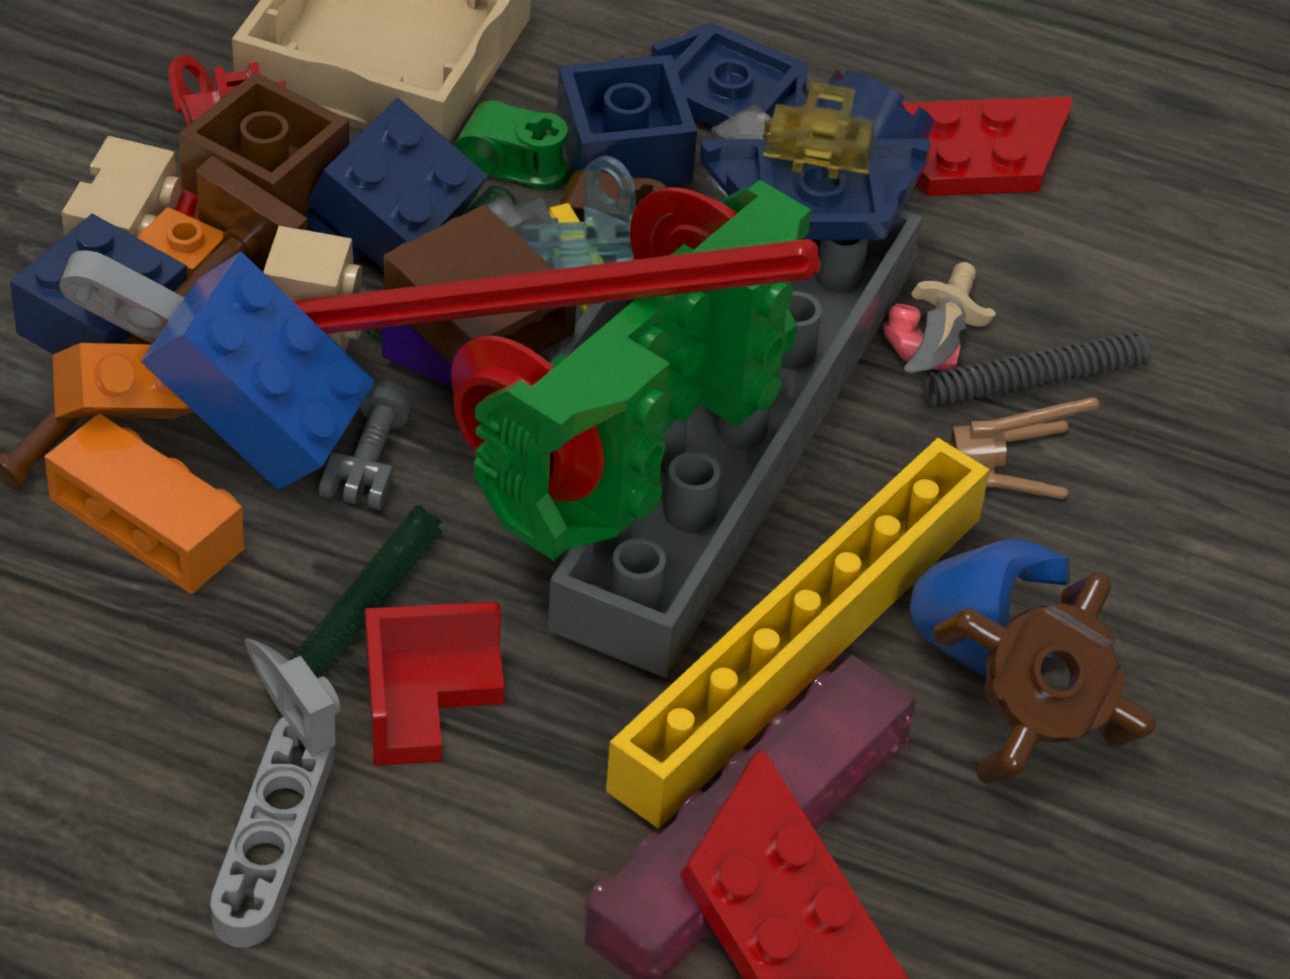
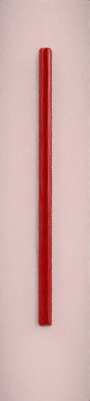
M809 239L293 302L326 334L808 280L812 275L819 273L821 261L818 257V246L816 243Z

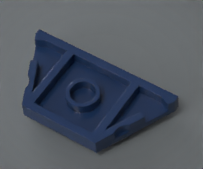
M711 22L689 30L682 37L668 38L652 44L651 55L648 57L672 55L693 118L740 139L802 138L801 131L804 125L807 63ZM620 56L618 58L613 59L612 61L624 60L626 58L624 56Z
M701 139L700 163L728 196L761 180L810 208L812 211L809 234L803 239H886L928 163L931 144L930 139Z

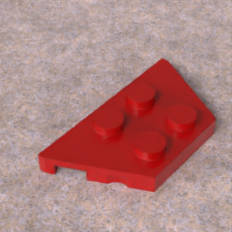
M1071 96L902 103L906 111L913 116L920 106L934 118L937 124L929 138L931 145L928 163L919 177L916 186L926 196L1039 192L1047 173L1048 164L1052 161L1057 150L1063 127L1068 123L1072 107Z
M765 750L756 753L742 769L741 777L727 800L717 810L707 827L708 831L702 841L694 848L679 873V876L742 978L815 979L828 975L831 979H908Z

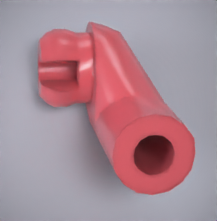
M895 304L889 309L888 322L883 323V333L899 357L908 363L917 351L924 335L918 328L921 313L916 307L906 304ZM958 345L956 351L945 362L933 369L946 372L949 368H952L955 371L961 345Z

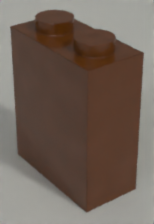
M484 204L460 217L449 220L446 224L411 242L399 245L395 250L385 254L384 290L555 269ZM576 306L410 325L452 365L460 348L471 339L480 336L504 337L518 342L538 354L575 334Z

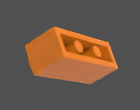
M100 413L44 456L50 500L191 595L245 549L242 506L239 505L229 492L213 488L193 475L180 460L167 458L144 443L135 431L128 427L121 428Z

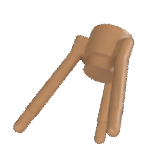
M1091 397L995 420L971 421L970 425L952 426L950 445L990 469L986 487H997L1037 496L1066 499L1068 490L1064 487L994 473V468L1006 465V442L1064 433L1069 427L1067 422H1044L1095 410L1099 406V401L1097 398Z

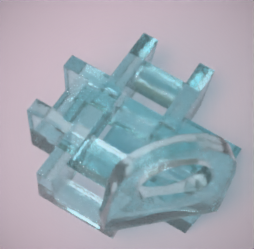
M601 156L592 160L585 168L584 222L558 223V218H548V224L521 225L523 240L554 269L631 260L632 248L629 235L631 218L636 208L634 182L629 171L620 161L610 156ZM601 170L608 171L616 178L621 192L618 201L612 200L603 192L599 183V173Z

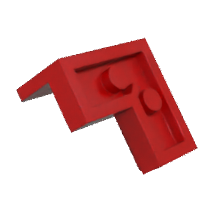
M497 602L365 609L366 666L373 765L442 762L439 708L504 704V679L500 651V604Z

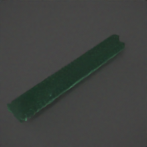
M422 505L415 506L289 661L301 656L316 678L329 674V669H333L335 667L334 664L339 662L338 658L344 656L342 652H347V647L352 646L351 641H356V636L361 634L360 630L362 631L366 628L365 609L383 607L382 603H386L388 601L386 598H390L392 596L391 593L396 591L395 587L401 585L399 582L404 581V577L409 575L408 571L413 570L412 566L418 564L417 561L421 560V556L426 554L425 550L430 549L429 545L435 543L433 540L438 539V535L443 533L438 526L442 521L434 514H428Z

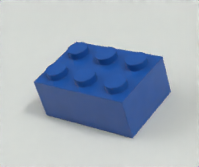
M242 252L237 253L198 278L140 361L277 490L323 466L375 383V380Z

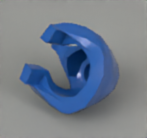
M1010 539L992 543L934 563L924 574L917 578L910 602L913 628L927 642L980 676L986 677L989 650L970 638H966L950 647L941 646L934 638L935 626L942 620L966 608L974 609L1004 626L1009 622L1010 592L1017 576L1023 581L1068 585L1071 582L1069 556L1060 555L1029 541ZM1047 655L1044 659L1057 656Z

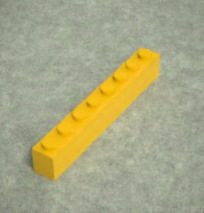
M940 438L933 441L610 741L606 792L658 829L665 824L905 593L919 576L936 563L980 520L990 469Z

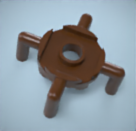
M1093 573L1064 588L1061 593L1062 604L1041 606L1027 610L1011 619L1004 626L971 608L963 609L935 626L934 638L941 646L950 647L966 638H970L989 650L986 665L987 678L984 683L985 696L989 703L997 708L1002 717L1013 727L1003 750L979 761L977 775L983 782L992 784L1021 773L1038 740L1054 743L1068 742L1088 734L1103 725L1107 720H1110V722L1105 726L1104 736L1107 742L1113 746H1122L1146 737L1154 731L1156 726L1154 716L1122 696L1125 680L1123 665L1118 666L1117 657L1112 647L1115 641L1111 633L1097 619L1111 591L1110 579L1105 574ZM1047 655L1059 657L1066 663L1069 669L1070 680L1064 691L1052 689L1043 680L1041 665Z

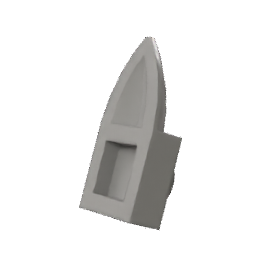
M245 639V646L268 694L309 754L313 756L335 746V715L340 713V703L329 680L324 676L316 678L301 656L289 661L275 649L259 641Z

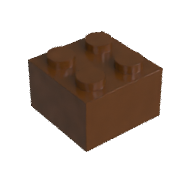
M255 72L178 133L182 188L198 196L196 170L208 158L213 156L303 215L311 208L306 202L324 169L349 146V120Z

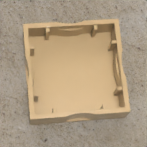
M260 0L232 38L233 71H248L249 63L258 62L260 75L274 82L286 81L287 89L349 120V126L365 130L398 97L445 139L451 142L530 20L531 0Z

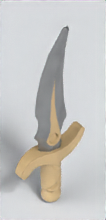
M968 262L957 264L953 269L948 284L938 281H923L918 283L912 291V297L918 300H926L937 308L927 311V325L922 342L912 359L904 366L905 371L914 373L930 370L940 365L956 351L960 343L959 332L962 329H967L965 323L978 327L986 326L995 317L996 313L993 309L980 307L968 296L976 276L975 268L972 264Z

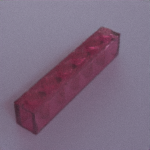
M853 655L833 673L829 671L821 673L810 686L805 699L791 712L783 710L774 717L767 727L762 740L749 752L745 750L737 752L724 767L720 779L705 793L701 791L693 793L680 808L676 820L660 835L657 833L648 835L635 850L631 862L614 878L610 875L606 876L594 886L584 906L587 911L584 943L631 979H663L713 930L679 876V873L694 848L702 841L708 831L707 827L717 810L727 800L735 787L746 763L756 753L765 750L811 825L816 830L908 740L916 698Z

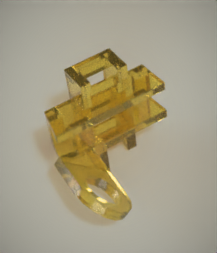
M812 81L806 104L799 107L776 104L773 117L765 120L763 139L767 140L762 156L793 161L792 171L801 173L804 163L829 167V178L837 179L839 169L868 174L869 150L873 151L875 146L874 121L852 117L856 89ZM819 98L843 102L841 111L818 107Z

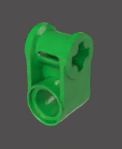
M488 100L476 107L455 143V147L484 171L488 177L522 184L534 190L554 189L567 180L569 173L567 160L563 157V145L568 139V126L560 116L552 113L530 111L509 106L499 101ZM546 130H549L551 135H546ZM534 167H538V173L534 171Z

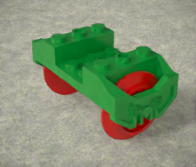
M761 180L725 197L721 202L684 188H662L651 192L635 208L630 223L631 248L634 259L637 260L802 240L809 234L812 210ZM790 282L635 299L566 357L561 353L550 363L526 346L504 337L480 336L471 339L463 345L453 360L451 370L455 416L466 442L475 456H477L474 462V477L502 527L555 561L568 549L617 537L636 519L643 520L648 517L657 506L662 494L659 481L661 459L666 449L663 436L670 426L677 420L684 421L689 418L698 404L734 426L739 427L756 410H766L776 399L782 383L781 378H779L782 358L794 347L797 327L788 308L793 295V288L790 286Z

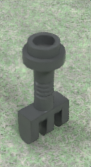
M379 381L370 389L360 405V409L366 416L367 422L352 457L331 452L319 485L320 497L333 499L340 481L346 480L343 502L357 505L364 487L367 485L371 486L368 494V508L380 511L383 509L394 481L393 466L378 463L391 427L395 428L404 425L411 411L408 392L402 386L390 381Z

